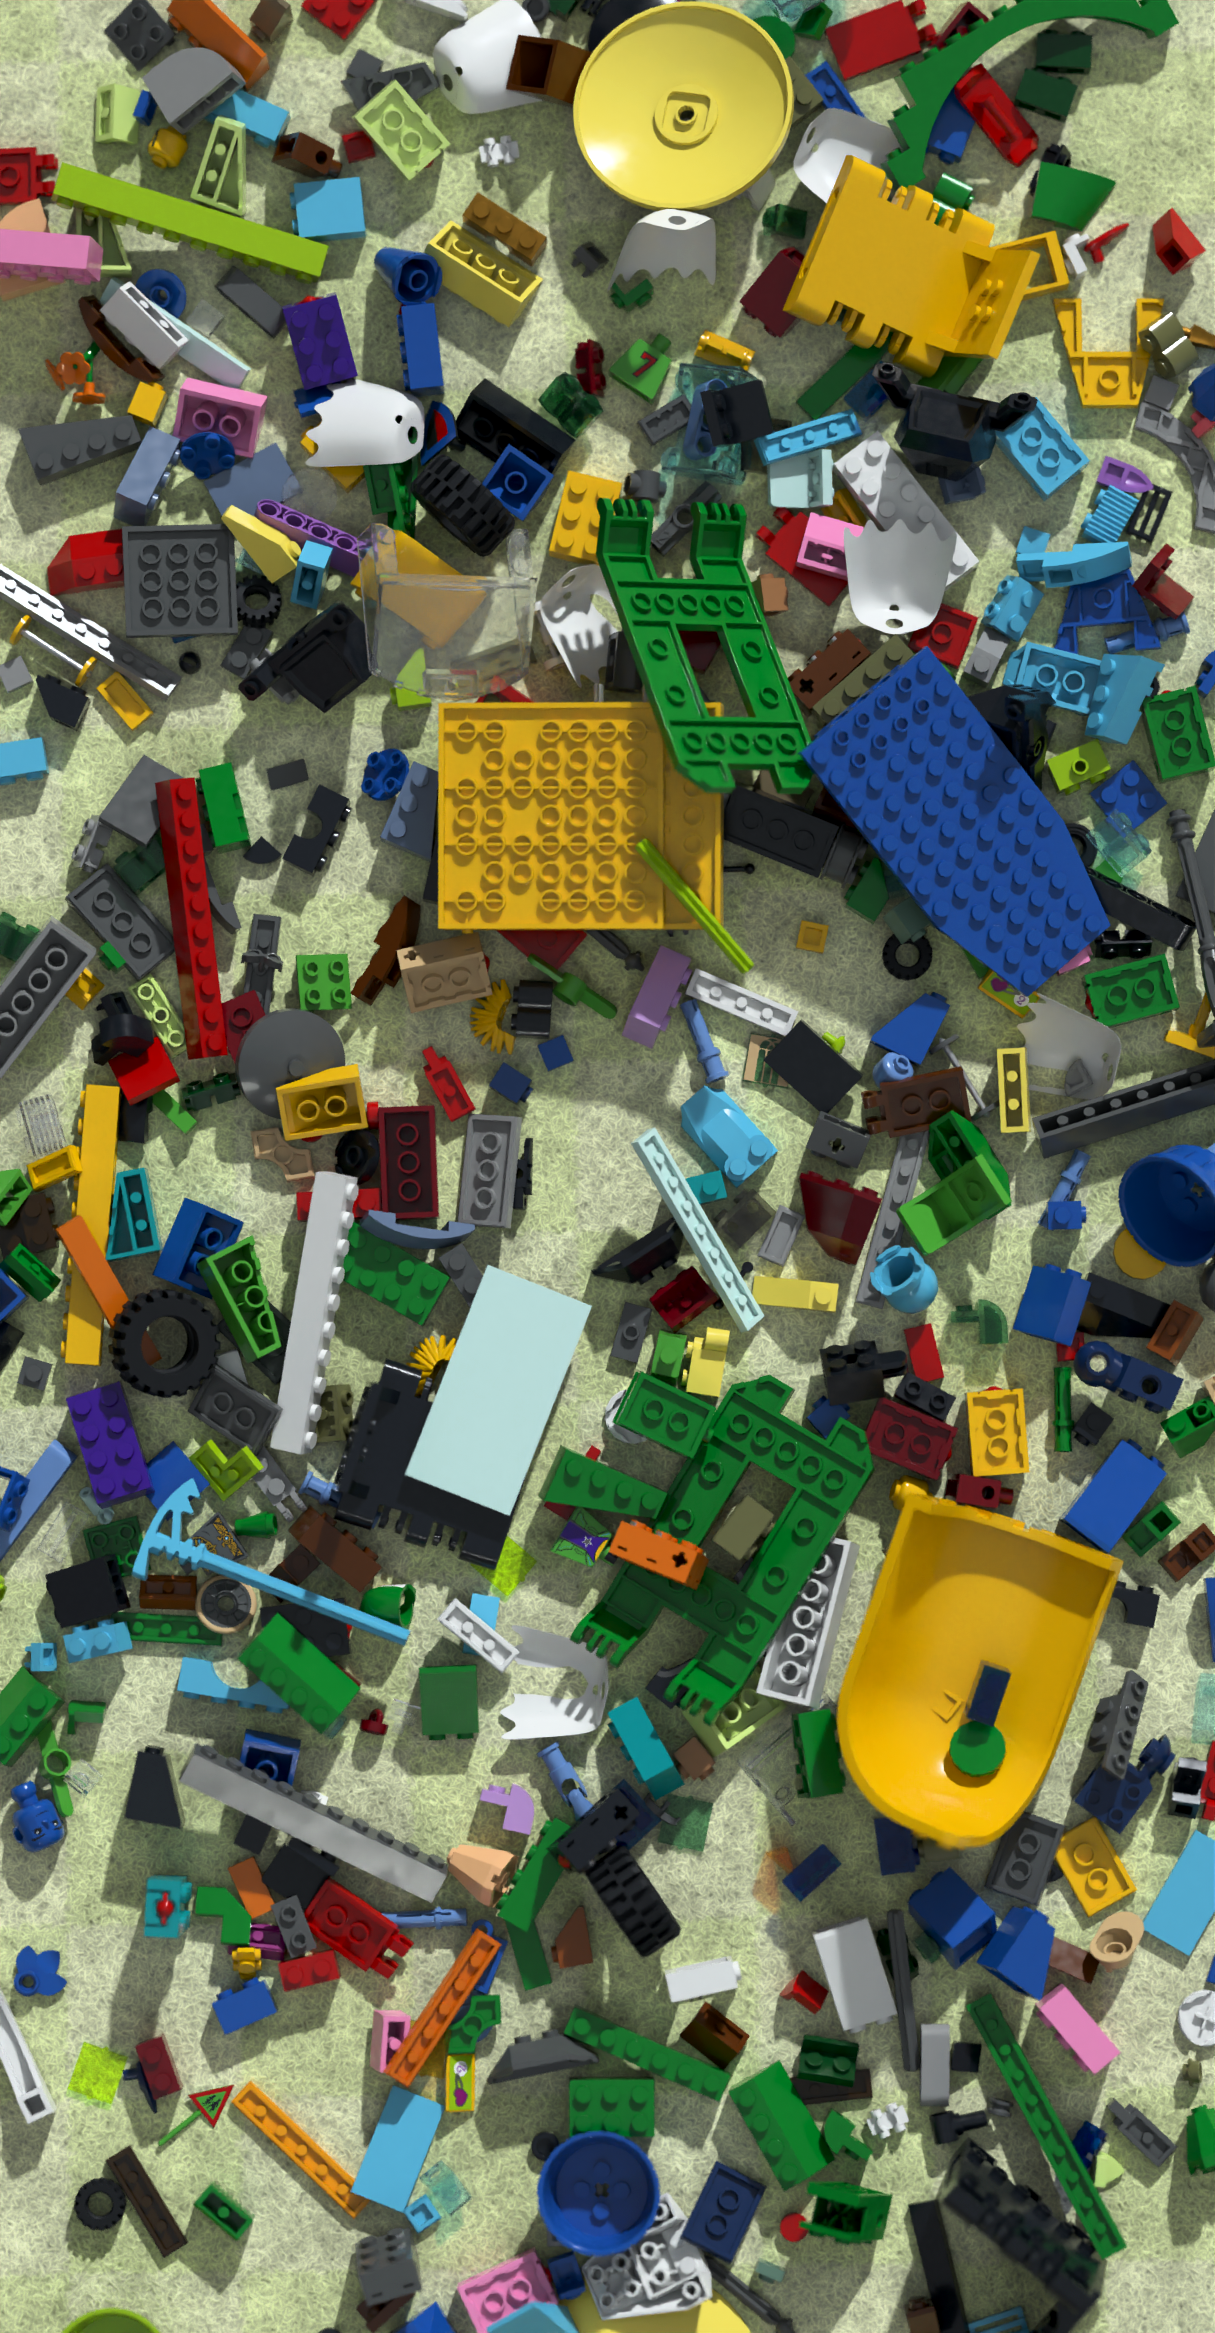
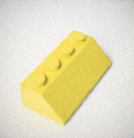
M450 221L428 243L424 253L431 255L436 260L438 266L441 267L442 285L447 287L450 292L458 294L475 308L483 310L497 322L507 327H510L520 316L543 281L542 278L453 221Z

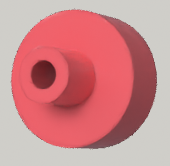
M1198 410L1190 416L1196 423L1191 431L1198 439L1215 426V421H1210Z

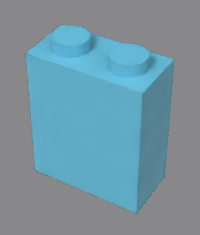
M360 177L294 183L295 192L289 193L291 209H296L297 219L292 220L294 235L315 242L366 237Z

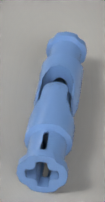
M557 1741L536 1755L544 1760L550 1771L548 1775L566 1805L569 1807L573 1805L575 1821H577L593 1804L585 1799V1797H588L587 1790L571 1762H567L558 1748L560 1744ZM570 1778L577 1781L580 1787L572 1789L567 1795H564L562 1783Z

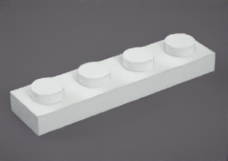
M697 968L685 992V995L784 1037L791 1030L798 1011Z

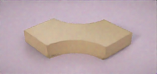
M278 1127L250 1131L255 1159H265L277 1164L283 1170L287 1182L315 1178L310 1149H297L289 1145L282 1138Z

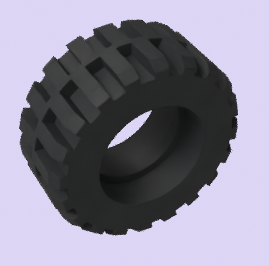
M444 454L436 456L411 483L410 491L414 498L419 501V504L452 536L479 556L485 557L490 555L514 529V517L503 506L501 501L477 478L471 475L469 471Z
M153 1289L149 1293L142 1292L135 1296L134 1301H127L122 1306L124 1311L121 1314L117 1313L113 1321L116 1322L114 1329H110L108 1336L112 1338V1344L108 1345L109 1353L113 1354L114 1357L111 1362L114 1368L119 1370V1376L138 1391L162 1398H171L173 1395L180 1397L186 1395L189 1389L196 1390L201 1386L199 1382L202 1379L207 1380L212 1374L209 1371L211 1365H217L219 1358L215 1357V1352L221 1348V1341L216 1339V1335L220 1333L218 1325L213 1324L214 1316L209 1310L204 1308V1304L190 1295L169 1289ZM161 1317H171L178 1320L184 1326L187 1334V1348L182 1359L169 1369H156L150 1366L145 1361L141 1349L145 1330L153 1321Z
M617 1846L598 1859L585 1872L586 1877L601 1901L641 1957L650 1956L679 1936L681 1927L625 1846Z

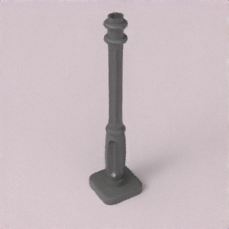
M1178 809L1169 813L1170 818L1166 821V824L1172 827L1173 835L1170 837V840L1176 844L1199 938L1200 948L1198 949V954L1200 955L1204 987L1215 1018V934L1194 851L1193 838L1196 836V833L1190 830L1189 827L1192 817L1186 814L1185 809ZM1215 1020L1196 1036L1199 1048L1215 1047Z

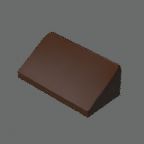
M1054 1937L1048 1966L1092 1984L1100 1962L1090 1952Z

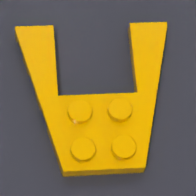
M1054 298V310L1082 408L1138 407L1151 356L1142 348L1138 332L1160 317L1164 299H1136V352H1082L1081 298Z

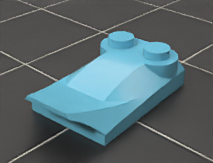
M1027 642L1022 648L1010 653L1002 684H1023L1024 686L1037 688L1041 691H1047L1056 701L1052 707L1068 710L1080 716H1089L1102 660Z
M704 1085L680 1107L682 1113L681 1127L736 1188L778 1152L770 1140L765 1137L723 1089H714Z

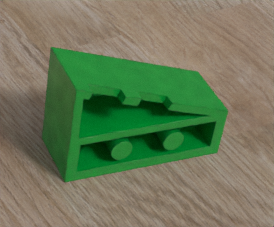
M232 763L200 769V777L195 778L199 795L204 794L206 804L202 805L205 821H210L212 831L208 832L213 848H217L219 854L251 847L252 844Z
M831 1709L791 1714L794 1749H797L799 1764L795 1765L796 1774H801L802 1789L797 1790L798 1798H817L844 1793L843 1787L846 1786V1777L844 1771L840 1770L839 1759L842 1753L839 1742L835 1740L834 1731L837 1730V1721L835 1715L831 1714Z

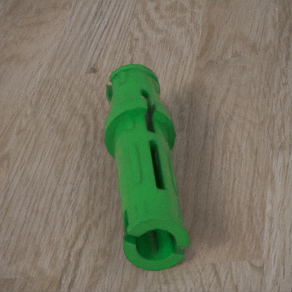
M1054 1367L1055 1414L1052 1421V1427H1054L1055 1432L1054 1452H1072L1071 1433L1074 1421L1071 1414V1367Z

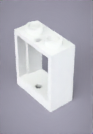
M731 1956L665 1970L672 2003L738 1988L737 1981L742 1980L738 1961L732 1962Z

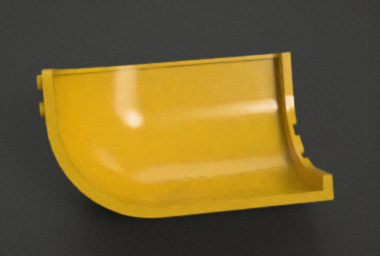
M908 1493L844 1675L838 1701V1736L845 1763L853 1780L869 1802L880 1812L899 1824L912 1829L911 1834L922 1839L931 1837L937 1840V1846L947 1850H952L953 1847L964 1850L965 1847L987 1845L1004 1834L1021 1816L1043 1782L1061 1741L1124 1561L1042 1528L1041 1530L1029 1527V1530L1025 1529V1522L968 1504H965V1507L956 1505L957 1502L944 1498ZM946 1688L964 1700V1703L948 1723L932 1710L933 1706H935L947 1715L956 1704V1701L944 1692ZM971 1721H985L993 1724L1002 1733L1006 1743V1756L1002 1765L994 1773L980 1777H971L963 1774L954 1765L950 1755V1741L954 1732L961 1725Z

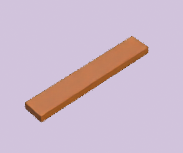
M77 1215L55 1229L109 1326L111 1329H114L116 1322L113 1319L117 1313L121 1314L124 1311L122 1306L129 1299L82 1216ZM145 1330L141 1349L145 1361L151 1366L162 1359Z
M476 1928L384 2069V2073L409 2088L502 1944Z

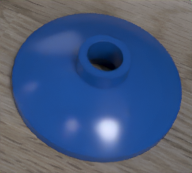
M152 269L145 272L137 280L135 287L147 299L175 318L180 317L186 306V291L182 282L175 274L165 269ZM161 290L166 292L167 299L161 296Z

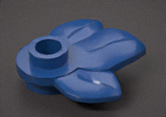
M30 1946L22 1949L16 1958L18 1973L14 1978L16 1991L23 1996H33L36 1993L51 1996L61 1991L66 1986L67 1981L56 1974L60 1964L59 1951L47 1950L36 1955ZM25 1977L33 1979L34 1983L31 1987H26L23 1984Z

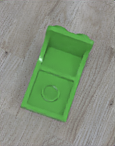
M980 1154L930 1189L897 1208L896 1213L921 1253L928 1256L955 1240L1012 1202L983 1155Z

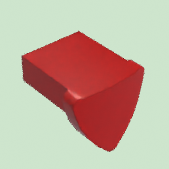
M801 1970L779 1995L785 2000L795 1999L815 2015L821 2009L829 1991L808 1976L804 1970Z

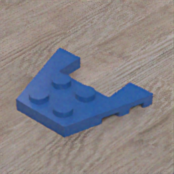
M1130 568L1102 579L1070 586L1055 649L1079 655L1078 628L1134 623L1136 651L1162 649L1143 599L1132 586L1135 580Z

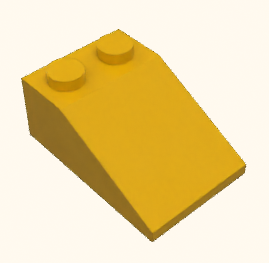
M358 1064L330 1068L276 1088L285 1141L368 1127Z

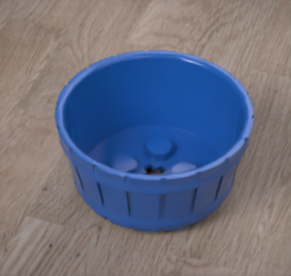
M1176 1145L1163 1152L1148 1155L1132 1164L1121 1179L1122 1182L1120 1183L1118 1193L1120 1200L1118 1201L1121 1215L1124 1218L1123 1221L1136 1242L1154 1258L1162 1262L1165 1261V1263L1173 1266L1193 1267L1209 1260L1215 1254V1154L1196 1145ZM1194 1183L1204 1188V1191L1201 1193L1202 1197L1197 1192L1192 1191V1188L1195 1187Z
M592 2131L569 2138L550 2154L551 2157L547 2158L540 2173L541 2177L538 2180L537 2201L541 2217L544 2218L543 2222L553 2236L555 2235L562 2245L584 2255L608 2256L612 2255V2253L617 2254L632 2247V2244L635 2245L644 2237L657 2215L660 2202V2186L651 2160L639 2146L616 2133ZM598 2182L601 2185L605 2183L609 2185L607 2189L609 2195L606 2198L603 2195L597 2197L594 2194L597 2191L595 2185Z

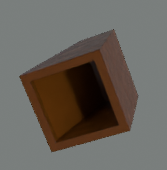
M518 35L506 89L573 108L579 77L592 52L556 39Z

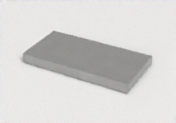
M468 1114L457 1222L474 1224L480 1227L511 1229L522 1124L521 1117Z

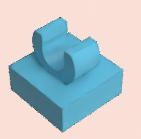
M31 1643V1646L25 1647L26 1652H31V1662H25V1666L31 1668V1671H57V1643Z

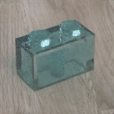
M1115 809L1096 824L1085 836L1122 878L1143 861L1152 850L1149 848L1148 840L1132 828V823L1128 816Z

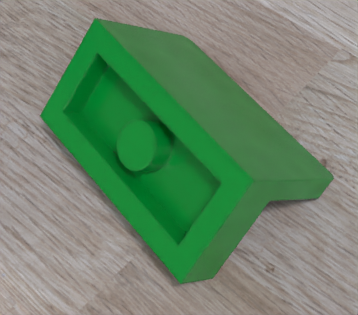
M21 1243L0 1263V1268L38 1302H41L44 1298L46 1299L61 1282L59 1277Z

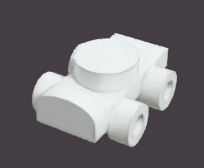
M510 135L501 136V143L495 144L494 138L484 139V146H479L481 163H487L489 168L499 166L498 162L504 161V165L514 164V159L520 158L517 141H511Z
M896 2102L885 2106L887 2111L883 2113L880 2108L871 2111V2118L866 2120L872 2135L878 2134L879 2138L883 2139L890 2136L889 2129L894 2128L896 2133L905 2130L906 2126L904 2123L909 2122L903 2105L897 2106Z

